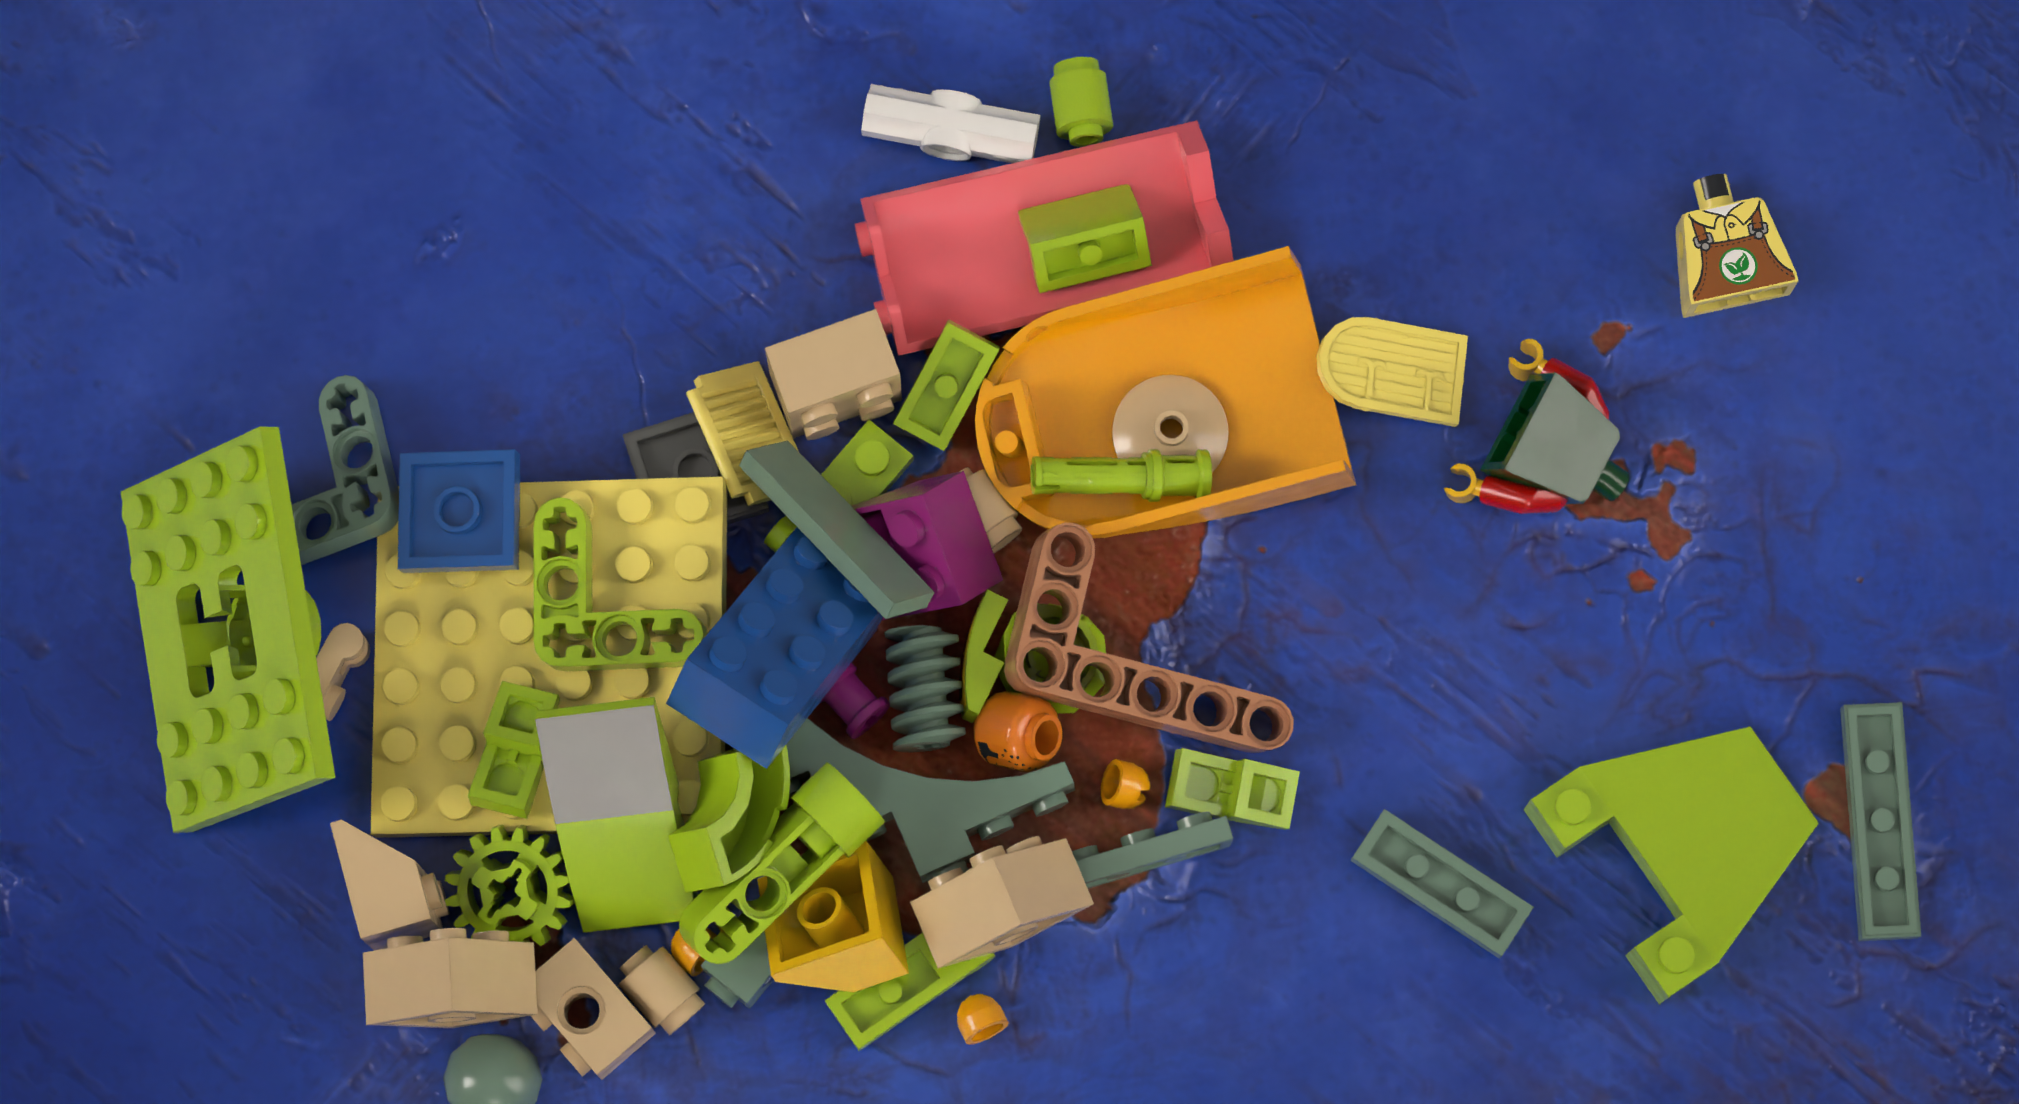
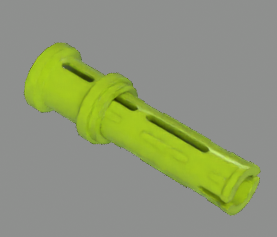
M1149 449L1147 452H1143L1141 457L1054 458L1033 456L1030 468L1031 491L1033 495L1054 493L1141 494L1142 498L1147 499L1149 502H1158L1161 496H1195V498L1211 494V456L1207 449H1198L1195 455H1161L1158 449Z

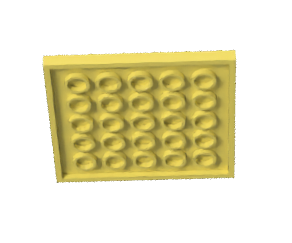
M723 476L520 483L519 570L402 573L398 570V522L390 531L377 536L371 835L376 838L474 836L478 833L491 835L492 828L502 824L508 835H513L515 829L520 825L527 826L529 834H557L544 768L527 819L470 804L468 793L486 746L483 732L502 681L558 694L560 698L558 708L655 697L679 782L678 803L684 824L687 822L696 808L701 786L698 761L725 752V742L666 704L683 667L566 672L556 670L541 660L534 646V520L536 513L543 504L559 497L571 499L580 505L590 517L592 525V612L660 609L687 610L702 621L709 633L726 612L727 486L726 479ZM566 512L560 513L559 523L550 524L549 530L553 531L560 538V554L549 552L548 559L556 556L578 558V552L572 554L566 549V532L570 529H576L577 523L573 522L566 515ZM570 569L558 570L551 576L548 582L549 594L556 600L568 599L574 595L578 587L577 574ZM653 623L646 625L651 641L648 655H654L655 653L652 642H668L676 648L678 653L683 652L684 642L694 640V634L687 631L683 623L677 624L675 634L660 636L652 631ZM624 624L611 629L606 639L609 653L614 656H623L631 652L637 641L636 631L632 626ZM595 626L588 627L591 634L590 639H576L567 633L566 628L560 629L559 639L550 640L549 647L559 652L560 657H565L567 647L586 645L591 649L589 658L596 657L592 641Z

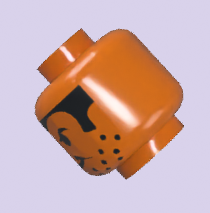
M1004 691L995 693L985 701L974 722V740L978 753L987 763L1026 773L1041 769L1056 755L1062 742V726L1056 710L1049 701L1037 696Z

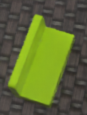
M1128 184L1022 209L1018 212L1020 224L1028 243L1034 278L1039 293L1152 266L1143 215Z

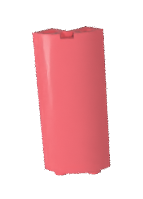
M1197 120L861 198L865 221L854 224L862 257L873 255L883 300L873 302L874 309L878 312L885 334H892L898 356L933 348L948 319L979 336H985L1026 326L1035 319L1064 307L1234 261L1229 228L1216 198L1209 149ZM1119 185H1130L1143 215L1152 266L1039 293L1034 278L1028 243L1020 224L1018 212L1022 209Z

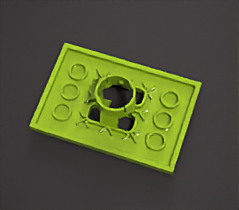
M260 426L121 491L122 519L127 530L131 556L130 571L135 582L158 731L157 746L162 757L167 789L166 804L171 815L173 833L200 830L335 778L316 660L321 642V619L315 601L308 591L305 590L279 427ZM241 571L243 572L245 585H237V578ZM199 589L204 618L228 615L227 621L198 623L195 597ZM205 667L213 668L214 687L211 692L208 687Z

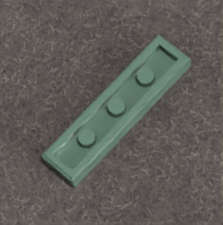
M788 440L746 450L739 465L742 470L885 619L927 608L935 592Z
M1902 702L1843 705L1840 708L1858 939L1859 941L1918 939L1921 937Z

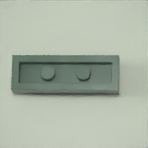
M1385 809L1351 859V862L1499 959L1534 908Z
M1209 811L1178 820L1176 822L1178 826L1177 831L1156 837L1153 828L1145 829L1121 837L1122 847L1099 853L1097 845H1092L1074 850L1072 853L1089 889L1230 847L1233 836L1227 816L1212 820Z

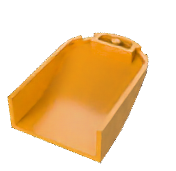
M1286 246L1064 307L1035 319L1011 337L1002 347L1004 351L993 365L987 379L984 378L975 415L976 439L983 466L1003 498L1024 517L1047 530L1065 522L1076 523L1084 527L1092 535V538H1107L1221 519L1355 486L1356 482L1335 399L1325 390L1318 375L1316 355L1320 346V340L1301 265L1290 247ZM1162 375H1179L1193 379L1207 387L1217 397L1225 411L1229 431L1228 443L1220 464L1212 473L1210 495L1195 498V496H1161L1158 502H1149L1147 499H1143L1141 494L1129 493L1032 494L1030 468L1033 456L1054 458H1118L1112 440L1115 413L1125 395L1136 385L1147 379ZM1167 419L1160 425V430L1165 437L1176 438L1182 433V426L1177 420Z

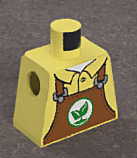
M1713 174L1694 181L1693 186L1699 210L1682 214L1676 225V247L1683 318L1790 295L1799 282L1797 272L1764 200L1760 197L1734 202L1727 174Z

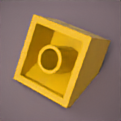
M867 841L849 858L843 854L765 930L770 972L775 982L857 992L909 974L894 879ZM767 876L757 879L760 897L767 888Z

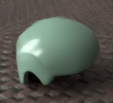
M481 1034L468 1038L450 1054L443 1081L447 1100L450 1104H535L542 1083V1075L537 1057L521 1041L505 1035Z

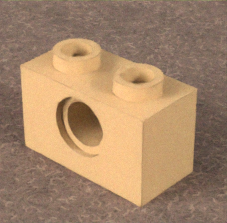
M575 938L535 971L538 1014L531 1015V1017L543 1031L554 1024L568 1042L559 1050L582 1077L592 1069L603 1080L656 1034L648 1022ZM591 998L599 1004L600 1012L597 1021L592 1026L584 1029L571 1026L568 1021L570 1006L578 999Z

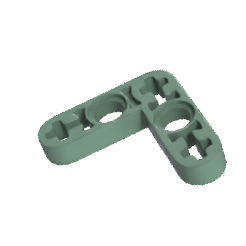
M344 375L334 378L322 389L319 397V412L337 487L292 504L301 565L383 535L390 531L398 522L399 490L378 400L375 394L354 376ZM350 395L357 399L350 404L352 418L359 424L353 427L349 418L340 411L346 407V397ZM359 443H371L373 452L370 460L360 468H349L348 455L353 447ZM368 484L371 493L380 500V502L374 505L375 514L370 517L363 513V511L370 507L368 493L360 486ZM318 514H330L331 526L329 531L319 539H308L306 529L311 519Z

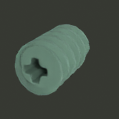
M926 625L904 626L886 630L884 633L887 639L899 642L886 650V660L900 665V667L888 673V683L894 687L902 688V690L893 693L889 697L890 707L905 712L891 720V729L897 733L907 735L893 743V750L909 753L925 752L950 746L951 740L966 734L964 727L948 724L949 717L964 711V704L946 699V694L962 688V681L947 678L944 672L960 665V658L943 654L944 647L959 642L958 635L941 631L940 627Z

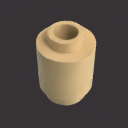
M967 467L961 471L965 473L993 553H996L1022 531V527L1016 521L1018 512L998 492L985 469L973 474Z
M645 945L619 968L626 978L618 986L655 1028L661 1025L669 1036L705 1005L696 994L700 988L664 946L653 953Z

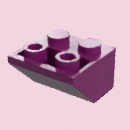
M964 471L919 480L852 505L856 512L935 592L927 608L888 619L963 605L1003 580Z

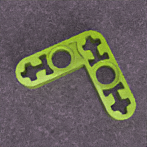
M559 497L543 504L536 513L534 520V646L541 660L556 670L566 672L683 667L689 655L708 634L702 621L689 611L681 609L592 612V525L590 517L580 505L571 499ZM566 512V515L573 522L577 523L576 529H570L566 532V549L572 554L578 552V558L556 556L548 559L549 552L560 554V538L553 531L549 530L550 524L559 523L560 513ZM558 570H573L578 577V587L574 595L564 600L553 599L548 591V582L551 576ZM653 623L652 631L660 636L675 634L677 624L683 623L684 628L694 634V640L684 642L683 652L678 653L676 648L668 642H652L655 653L654 655H648L651 641L646 625ZM622 624L632 626L637 635L636 645L633 650L623 656L610 654L606 646V639L610 630ZM595 626L592 641L596 657L589 658L591 649L586 645L567 647L565 657H560L559 652L549 647L550 640L559 639L560 629L566 628L567 633L573 638L590 639L591 634L588 627Z

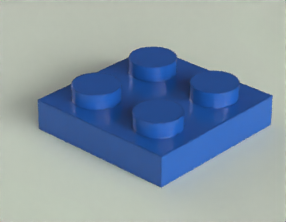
M515 449L400 453L398 570L402 573L519 570V452Z

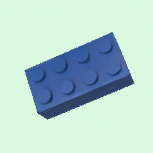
M797 527L686 659L666 704L767 769L875 634L883 616Z

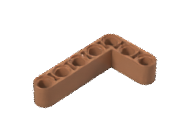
M1066 522L1043 532L1036 539L1031 550L1005 659L1004 673L1008 683L1014 690L1025 695L1037 696L1051 702L1247 753H1261L1281 747L1289 740L1294 725L1292 713L1284 702L1274 697L1074 645L1095 557V543L1092 535L1084 527L1076 523ZM1055 537H1063L1074 546L1076 555L1071 567H1064L1053 559L1051 544ZM1042 594H1050L1060 602L1062 616L1057 624H1049L1039 616L1037 602ZM1029 651H1036L1047 660L1048 674L1042 682L1030 679L1025 673L1023 661ZM1086 666H1093L1103 674L1105 686L1102 694L1098 697L1087 694L1081 686L1080 675ZM1143 680L1154 683L1161 694V702L1154 712L1144 709L1139 704L1137 689ZM1199 695L1210 698L1215 704L1217 710L1216 718L1211 726H1205L1195 718L1193 707ZM1255 710L1265 712L1272 722V732L1266 741L1256 738L1251 732L1250 718Z

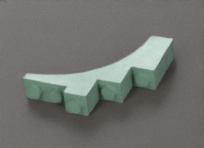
M808 718L786 744L790 764L789 799L802 786V782L810 779L826 762L830 763L870 802L882 816L885 823L895 819L922 883L956 868H961L963 873L969 870L967 863L970 862L969 859L975 856V852L968 837L979 833L982 841L996 837L1014 827L1011 818L1032 809L1036 817L1053 812L1068 803L1066 794L1075 791L1074 781L1065 761L1021 776L981 781L935 779L883 766L841 745ZM883 824L866 841L884 834L887 831L885 825Z

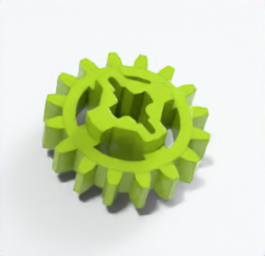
M502 824L492 828L491 842L482 833L471 837L469 840L474 853L464 849L457 851L453 858L463 868L462 870L449 872L445 875L444 880L451 885L458 886L457 893L445 899L446 906H460L463 912L453 923L455 927H464L470 923L475 928L473 933L508 931L509 941L530 942L529 937H531L539 946L551 940L546 925L557 930L561 929L567 920L558 911V908L571 907L575 902L572 895L563 892V886L569 883L567 872H560L557 866L564 860L562 851L550 855L545 850L550 836L545 833L532 842L528 840L529 832L527 831V826L520 825L515 829L512 837H509ZM499 851L520 853L513 862L504 864L495 858L490 860L487 857ZM539 869L543 872L547 883V894L540 889L537 874ZM522 871L516 880L518 884L515 887V893L518 896L499 908L500 903L504 899L502 895L506 889L503 882ZM473 885L480 889L483 904L481 910L475 900ZM519 915L526 921L528 919L534 921L522 927H505L501 925L507 917Z

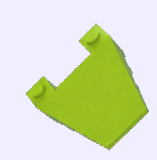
M1751 727L1580 766L1532 798L1523 809L1557 858L1609 823L1675 917L1674 921L1638 944L1625 955L1658 1004L1670 998L1719 963L1819 824Z

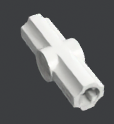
M871 84L867 93L861 132L862 136L920 146V149L926 154L945 160L966 161L971 156L995 161L1016 163L1034 158L1040 115L983 105L980 99L975 96L954 90H935L929 95Z

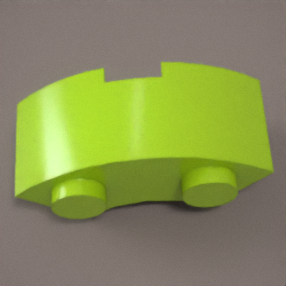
M786 745L767 769L735 748L698 761L701 786L696 808L685 825L668 835L686 893L725 886L736 881L753 869L769 851L774 843L770 838L775 829L780 811L787 809L789 800L790 764Z

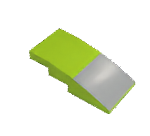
M655 697L536 711L535 721L555 825L583 933L680 922L682 912L698 896V891L685 892L668 838L669 834L685 824L678 803L679 782Z

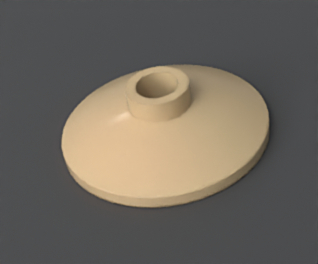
M1179 375L1156 376L1136 385L1120 402L1112 427V440L1118 458L1141 457L1142 453L1147 452L1149 449H1158L1161 455H1195L1198 449H1207L1211 456L1212 473L1218 467L1225 454L1229 435L1227 417L1217 397L1201 383ZM1167 419L1177 420L1182 426V433L1176 438L1165 437L1160 430L1162 422Z

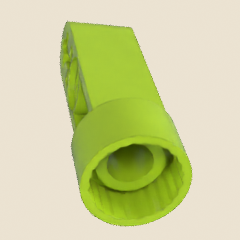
M826 762L790 797L793 804L778 818L770 838L774 843L762 860L736 881L725 886L704 889L682 912L679 922L681 936L706 961L723 964L738 957L843 854L849 858L885 823L882 816L870 802L830 763ZM797 838L808 848L802 856L790 845ZM767 876L768 883L764 894L758 899L746 901L745 892L748 884L756 877ZM730 902L743 912L738 918L726 907ZM715 922L720 933L712 939L706 928L709 924Z

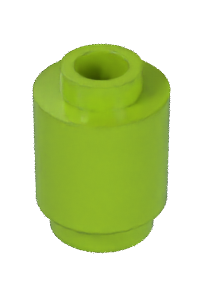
M1073 57L1062 60L1054 65V76L1049 81L1057 136L1069 140L1072 146L1077 147L1100 143L1104 139L1103 135L1110 132L1114 126L1106 73L1099 69L1098 60L1092 57Z

